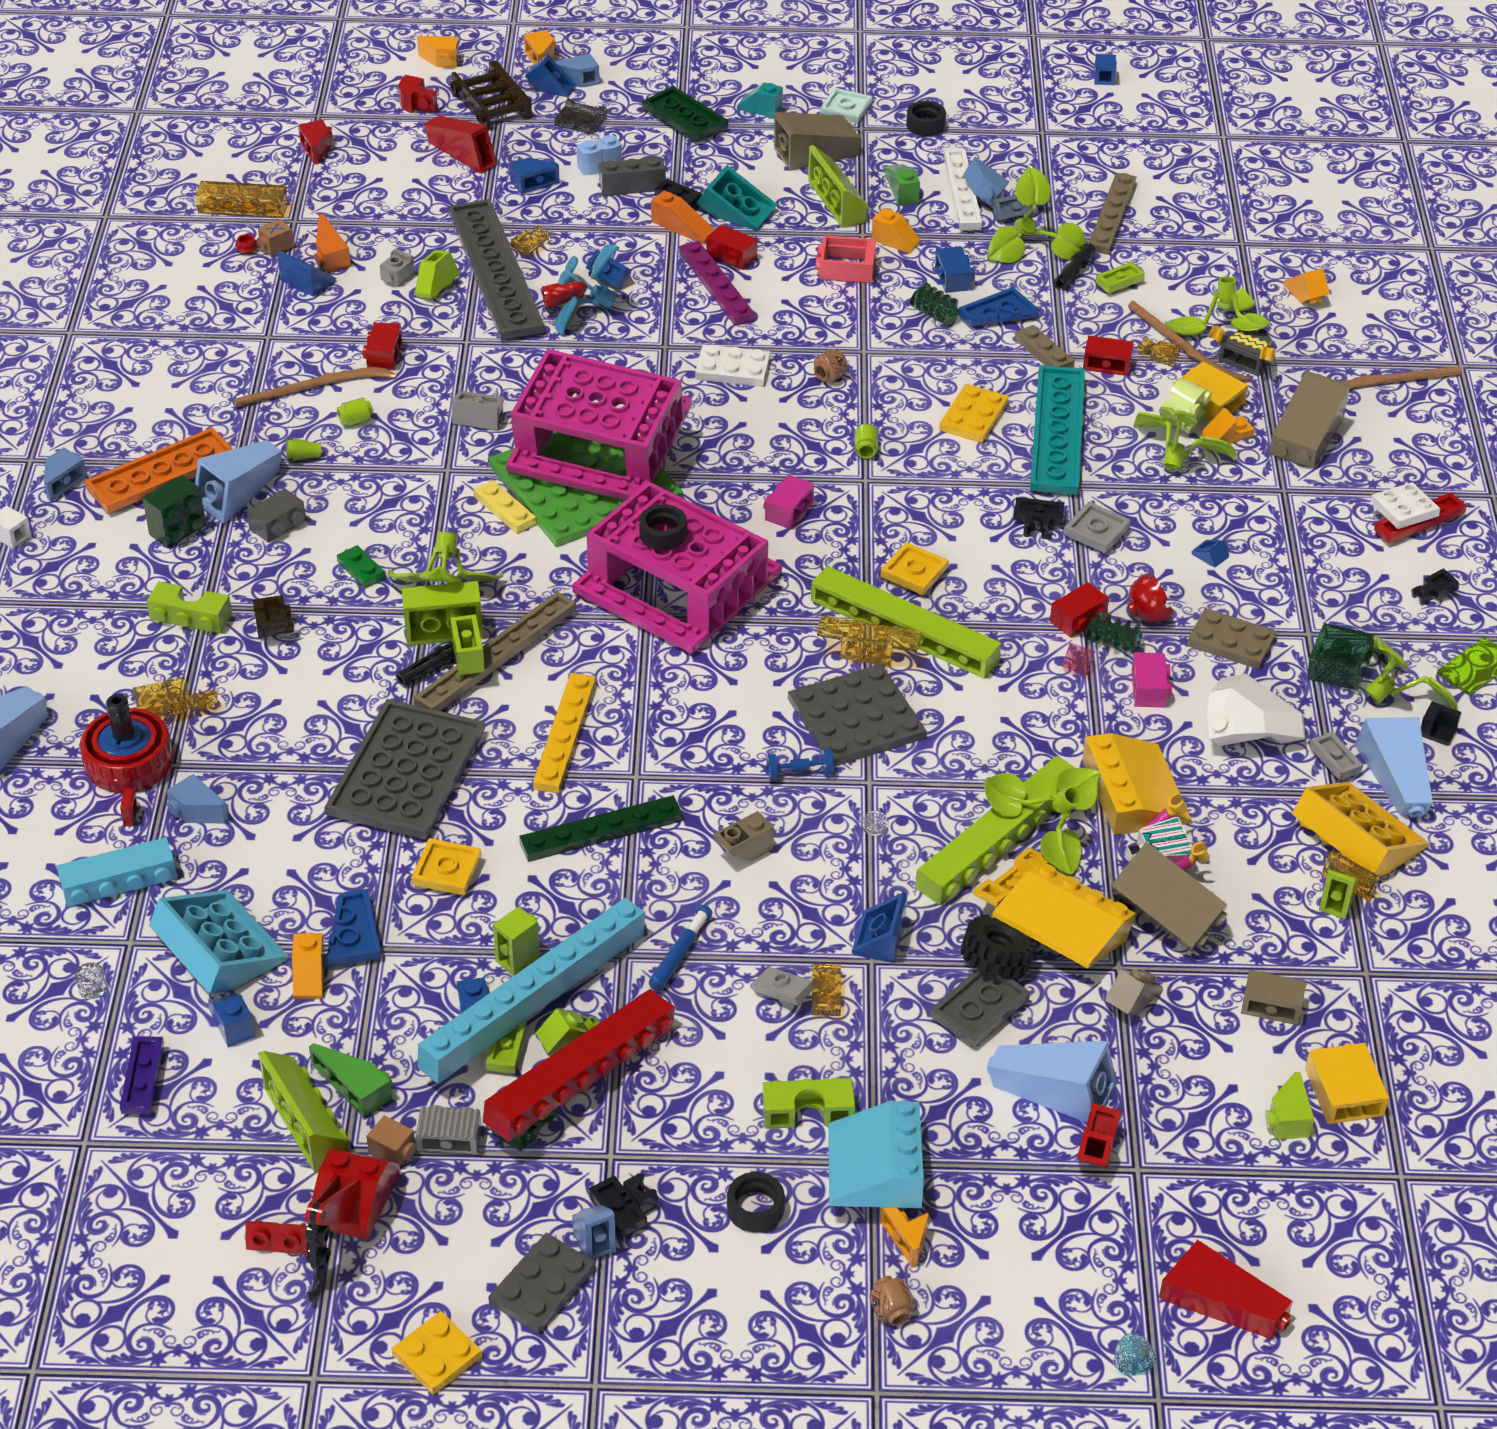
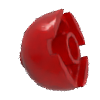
M1151 572L1144 574L1134 581L1128 594L1130 602L1127 603V607L1133 617L1138 615L1142 621L1156 624L1174 615L1171 606L1166 608L1165 603L1168 598L1156 577H1151Z

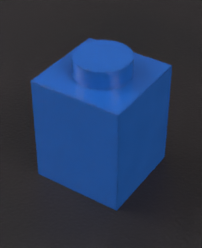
M1095 55V85H1115L1116 55Z

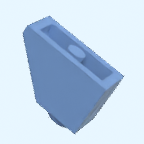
M974 157L963 174L973 193L990 206H992L991 201L999 198L1010 182L977 157Z
M64 447L45 460L44 485L49 501H53L87 478L84 459Z
M194 774L167 789L169 801L167 806L169 811L174 816L178 815L186 823L225 824L229 821L226 802Z
M598 1205L593 1208H585L572 1215L573 1234L586 1257L592 1260L616 1251L615 1215L611 1209Z

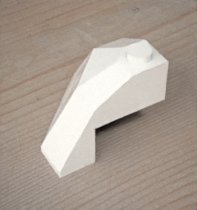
M1246 673L1221 678L1209 693L1207 709L1209 738L1219 746L1272 737L1280 744L1306 739L1303 714Z

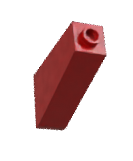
M441 115L424 123L428 142L476 172L482 174L497 165L486 125Z
M1196 1240L1162 1279L1159 1298L1269 1339H1272L1279 1330L1284 1332L1293 1318L1290 1314L1292 1300L1199 1240Z

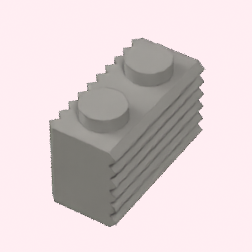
M439 1105L422 1106L416 1131L417 1151L478 1154L482 1127L480 1110H474L470 1107L458 1109L453 1107L450 1109Z

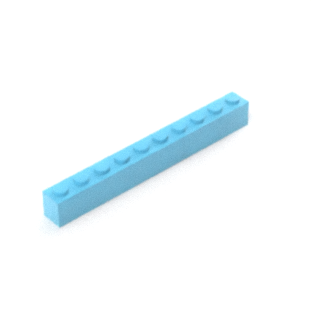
M623 898L418 1044V1068L437 1084L442 1082L518 1027L523 1021L532 1017L644 935L645 911L627 898Z

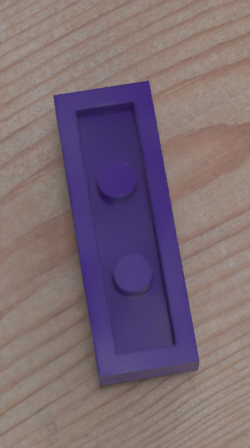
M133 1037L120 1102L121 1114H151L164 1049L163 1037Z

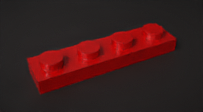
M1450 492L1432 500L1440 508L1438 517L1397 529L1386 518L1375 523L1374 531L1388 544H1391L1465 514L1467 506Z

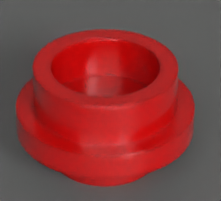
M243 234L237 238L235 246L239 252L249 254L257 249L258 244L253 235Z

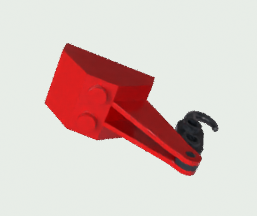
M330 1149L319 1168L312 1200L309 1202L305 1213V1222L309 1223L305 1233V1240L309 1241L310 1246L306 1261L310 1263L314 1277L312 1289L306 1293V1299L309 1302H313L319 1297L324 1286L326 1266L331 1257V1248H327L330 1231L368 1240L400 1176L398 1162L341 1149Z

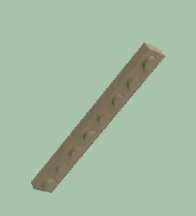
M557 591L483 645L485 672L459 675L456 665L414 696V704L441 711L576 611V602Z

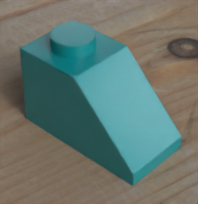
M764 82L747 93L738 103L737 109L774 118V113L780 112L783 106V87Z

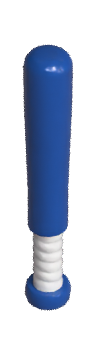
M706 905L698 906L696 916L687 929L683 930L673 947L650 977L649 986L651 989L662 991L696 939V934L704 922L712 917L713 912L710 907Z

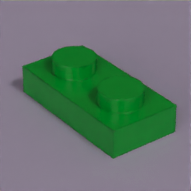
M358 545L337 554V562L364 589L385 579V571Z

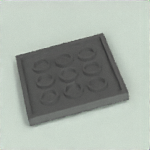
M882 664L788 691L790 704L820 751L824 748H831L834 766L926 738L927 730Z

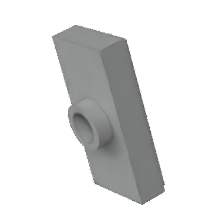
M768 967L752 983L754 992L796 1006L815 989L812 980L772 967Z

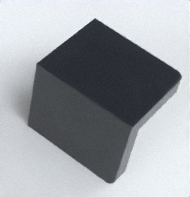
M1432 701L1423 716L1421 724L1422 737L1449 746L1458 729L1461 712Z

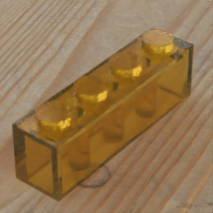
M200 181L195 195L198 214L284 218L288 206L286 185Z

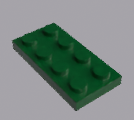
M671 86L642 101V108L697 143L728 128V120L675 86Z

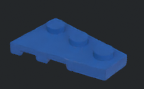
M1014 287L969 303L958 309V315L971 327L1039 317L1040 312L1033 303Z
M367 889L339 894L334 915V925L328 941L329 947L324 958L325 968L381 958Z

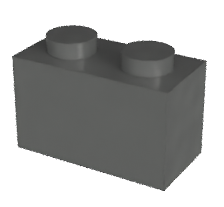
M286 488L280 490L247 510L249 529L269 543L306 520L304 501Z

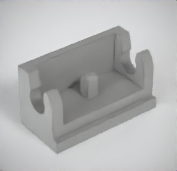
M459 390L452 400V424L498 430L499 422L503 419L504 397Z

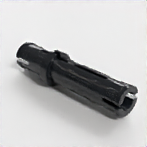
M1086 243L1079 252L1074 253L1071 257V262L1054 280V286L1058 290H1065L1078 272L1088 265V260L1096 253L1094 245L1090 243L1088 246V243Z
M452 641L444 646L439 645L434 648L431 654L396 673L398 683L405 687L433 669L449 664L450 660L455 657Z

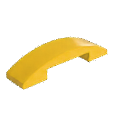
M1028 847L1015 857L1013 867L995 881L989 879L984 881L974 889L973 895L997 907L1028 870L1041 862L1049 863L1041 853Z

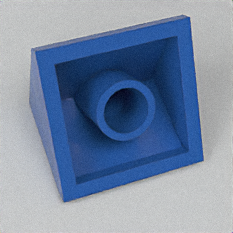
M280 250L277 254L281 281L312 297L333 284L336 280V277Z
M904 892L863 911L852 948V953L855 956L891 963L895 962L906 919L907 895Z

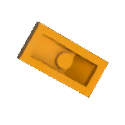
M1223 408L1202 430L1201 435L1202 437L1221 439L1230 444L1253 437L1255 429L1243 416L1234 418L1226 408Z
M881 1207L880 1223L911 1267L918 1265L928 1232L929 1214L926 1213L909 1221L902 1209Z

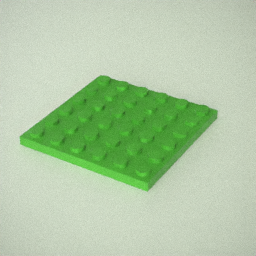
M559 432L552 434L540 455L624 477L627 476L624 448ZM515 448L488 457V466L516 500L536 516L537 525L555 547L587 536V532L625 501L506 471V463ZM660 467L653 484L683 498L681 488Z

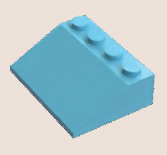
M228 890L159 898L149 924L152 930L209 994L232 991L286 962L289 957Z
M906 1100L888 1101L828 1123L829 1206L922 1208L924 1176L919 1102Z

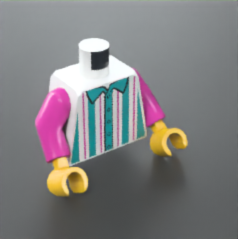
M1178 793L1169 797L1168 804L1170 808L1168 810L1163 809L1151 822L1139 830L1137 845L1126 847L1128 862L1132 860L1145 842L1157 849L1186 873H1193V868L1196 865L1195 862L1198 861L1204 864L1209 861L1210 855L1207 852L1208 848L1205 843L1200 841L1192 846L1179 817L1173 816L1175 813L1183 814L1187 811V804L1181 801L1182 797Z

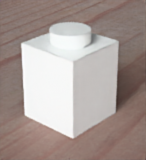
M5 506L0 510V542L14 549L31 537L29 522L26 516Z

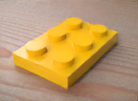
M965 384L941 420L939 431L983 443L1007 406L1009 396L979 388L975 385Z

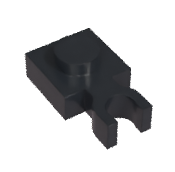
M1443 568L1424 578L1423 585L1411 589L1412 597L1415 598L1421 595L1419 596V603L1421 605L1427 603L1433 596L1440 600L1458 590L1459 582Z

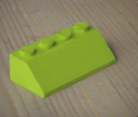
M810 145L809 184L841 228L865 223L866 213H868L866 201H863L858 190L854 189L851 185L849 178L845 177L840 166H837L831 157L816 146Z
M261 1051L258 1055L264 1090L313 1172L316 1173L319 1171L330 1149L346 1150V1146L349 1145L348 1137L343 1128L338 1129L335 1125L336 1119L331 1108H325L322 1104L324 1101L318 1087L313 1088L311 1086V1078L305 1066L300 1067L294 1057Z

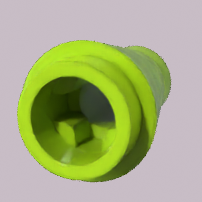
M297 438L286 441V459L298 461L321 457V443Z

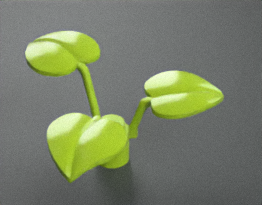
M1031 166L1027 167L1015 187L1017 200L1024 206L1032 205V207L1024 214V218H1019L1015 221L1014 227L1011 225L1003 226L995 232L988 247L987 259L1003 263L1018 261L1025 249L1024 242L1020 237L1032 233L1054 237L1055 239L1051 243V250L1062 259H1071L1074 253L1079 252L1083 245L1086 244L1082 229L1074 223L1062 224L1058 228L1057 234L1036 229L1035 221L1029 216L1035 210L1036 204H1046L1051 195L1049 181L1038 169Z
M1226 276L1218 279V292H1214V298L1204 320L1198 317L1185 316L1172 321H1165V325L1182 335L1200 334L1206 331L1205 325L1210 319L1216 302L1218 308L1235 310L1237 318L1231 320V325L1237 330H1259L1270 326V322L1259 314L1247 313L1242 315L1240 311L1253 308L1255 301L1248 295L1244 287L1236 291V278Z
M1164 406L1159 409L1161 416L1146 412L1137 413L1134 427L1152 426L1166 428V449L1162 465L1169 469L1181 470L1183 460L1189 458L1196 445L1210 451L1225 454L1234 461L1236 459V451L1231 444L1212 437L1195 439L1188 450H1184L1185 445L1178 443L1182 422L1187 424L1198 423V418L1191 413ZM1166 419L1177 421L1173 442H1171V429L1175 428V424L1166 421Z
M452 532L437 533L436 547H433L432 556L424 572L418 574H395L389 569L387 574L391 578L416 583L426 581L460 583L462 579L488 582L503 577V573L492 575L482 572H469L463 569L459 555L460 549H457L458 534ZM438 554V558L442 559V566H437L431 571ZM453 555H455L459 572L457 577L446 571L447 559H453Z
M1374 635L1369 637L1366 648L1373 649L1389 658V662L1382 673L1365 688V691L1377 703L1380 704L1389 694L1394 697L1397 693L1423 682L1443 697L1452 709L1458 710V705L1453 695L1432 677L1423 676L1394 689L1396 682L1388 674L1396 664L1405 671L1408 669V666L1399 653L1390 648L1384 640Z
M1088 768L1067 769L1060 773L1056 779L1057 794L1052 793L1048 796L1031 800H1024L1026 788L1022 780L1010 773H1000L987 777L984 781L986 798L992 808L1005 817L1020 815L1022 805L1028 806L1049 800L1052 801L1053 808L1057 812L1063 813V816L1056 826V832L1048 831L1042 837L1040 844L1041 853L1050 865L1067 875H1072L1077 870L1081 858L1080 840L1074 831H1062V826L1066 819L1071 816L1070 811L1072 809L1085 811L1094 805L1097 798L1100 771Z

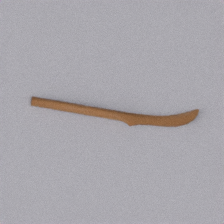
M1135 301L1129 303L1128 308L1180 347L1187 353V356L1200 362H1205L1241 382L1251 381L1250 377L1233 372L1207 358Z
M1461 366L1385 375L1366 374L1360 378L1341 382L1349 384L1351 389L1368 385L1461 375L1462 368Z
M377 367L325 373L314 379L235 398L234 404L238 408L347 379L361 377L396 379V375L390 370Z

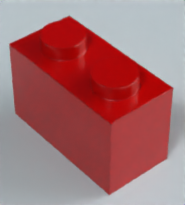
M722 224L706 237L707 252L712 258L743 270L757 258L758 239Z
M374 322L372 330L367 333V345L363 346L362 352L363 359H366L367 368L377 367L395 370L403 343L401 324Z
M1088 335L1083 369L1128 376L1134 341Z
M1087 582L1052 603L1050 622L1071 638L1079 632L1085 631L1096 622L1102 621L1107 616L1109 597Z

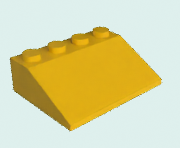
M1113 733L1085 737L1082 760L1086 768L1100 771L1097 796L1113 835L1139 831L1163 809L1168 810L1170 808L1168 799L1171 795L1178 793L1181 796L1159 744ZM1188 810L1183 814L1175 813L1173 815L1174 817H1179L1182 825L1190 824L1192 821Z
M1350 782L1306 787L1292 812V815L1299 819L1300 825L1317 833L1322 842L1332 845L1339 851L1341 857L1354 862L1360 867L1359 870L1369 877L1387 875L1426 849L1430 844Z
M1042 862L1025 873L992 914L998 920L1087 969L1126 942L1136 915L1135 912L1129 910L1123 903L1112 901L1105 897L1102 892L1090 889L1081 884L1076 878L1066 876L1056 871L1052 865Z

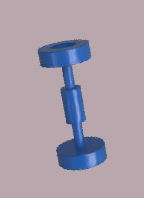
M831 748L821 750V760L809 761V758L790 760V763L778 764L776 754L766 755L769 781L778 780V769L790 768L793 771L822 765L824 775L834 773Z

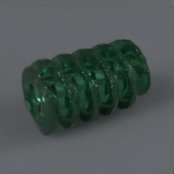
M924 283L913 293L910 299L911 307L929 315L946 326L955 323L958 317V299L951 298L948 294L945 295L943 291H938L936 287H931L929 283Z
M1098 611L1089 623L1086 640H1090L1093 636L1094 643L1098 644L1102 640L1104 646H1109L1112 642V647L1116 650L1122 645L1123 652L1127 653L1131 648V652L1134 655V652H1137L1140 647L1142 631H1140V623H1137L1132 629L1130 620H1127L1124 626H1122L1121 617H1118L1113 623L1111 622V614H1108L1105 620H1103L1102 612Z

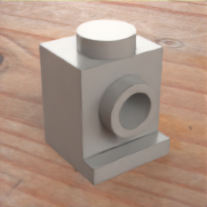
M394 249L393 255L380 264L381 280L397 287L415 274L413 255L398 249Z

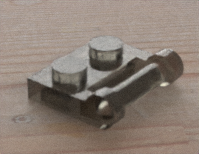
M568 98L565 106L554 118V126L593 135L606 118L607 107L589 106Z

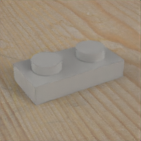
M1333 731L1310 740L1309 747L1339 781L1362 772L1363 764Z

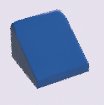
M1205 540L1191 551L1193 556L1213 567H1217L1229 557L1224 540Z

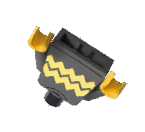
M1212 326L1208 337L1214 339L1221 346L1220 362L1255 376L1260 374L1264 364L1268 366L1275 364L1276 350L1271 346L1272 339L1266 330H1238L1235 333L1225 335L1224 329Z

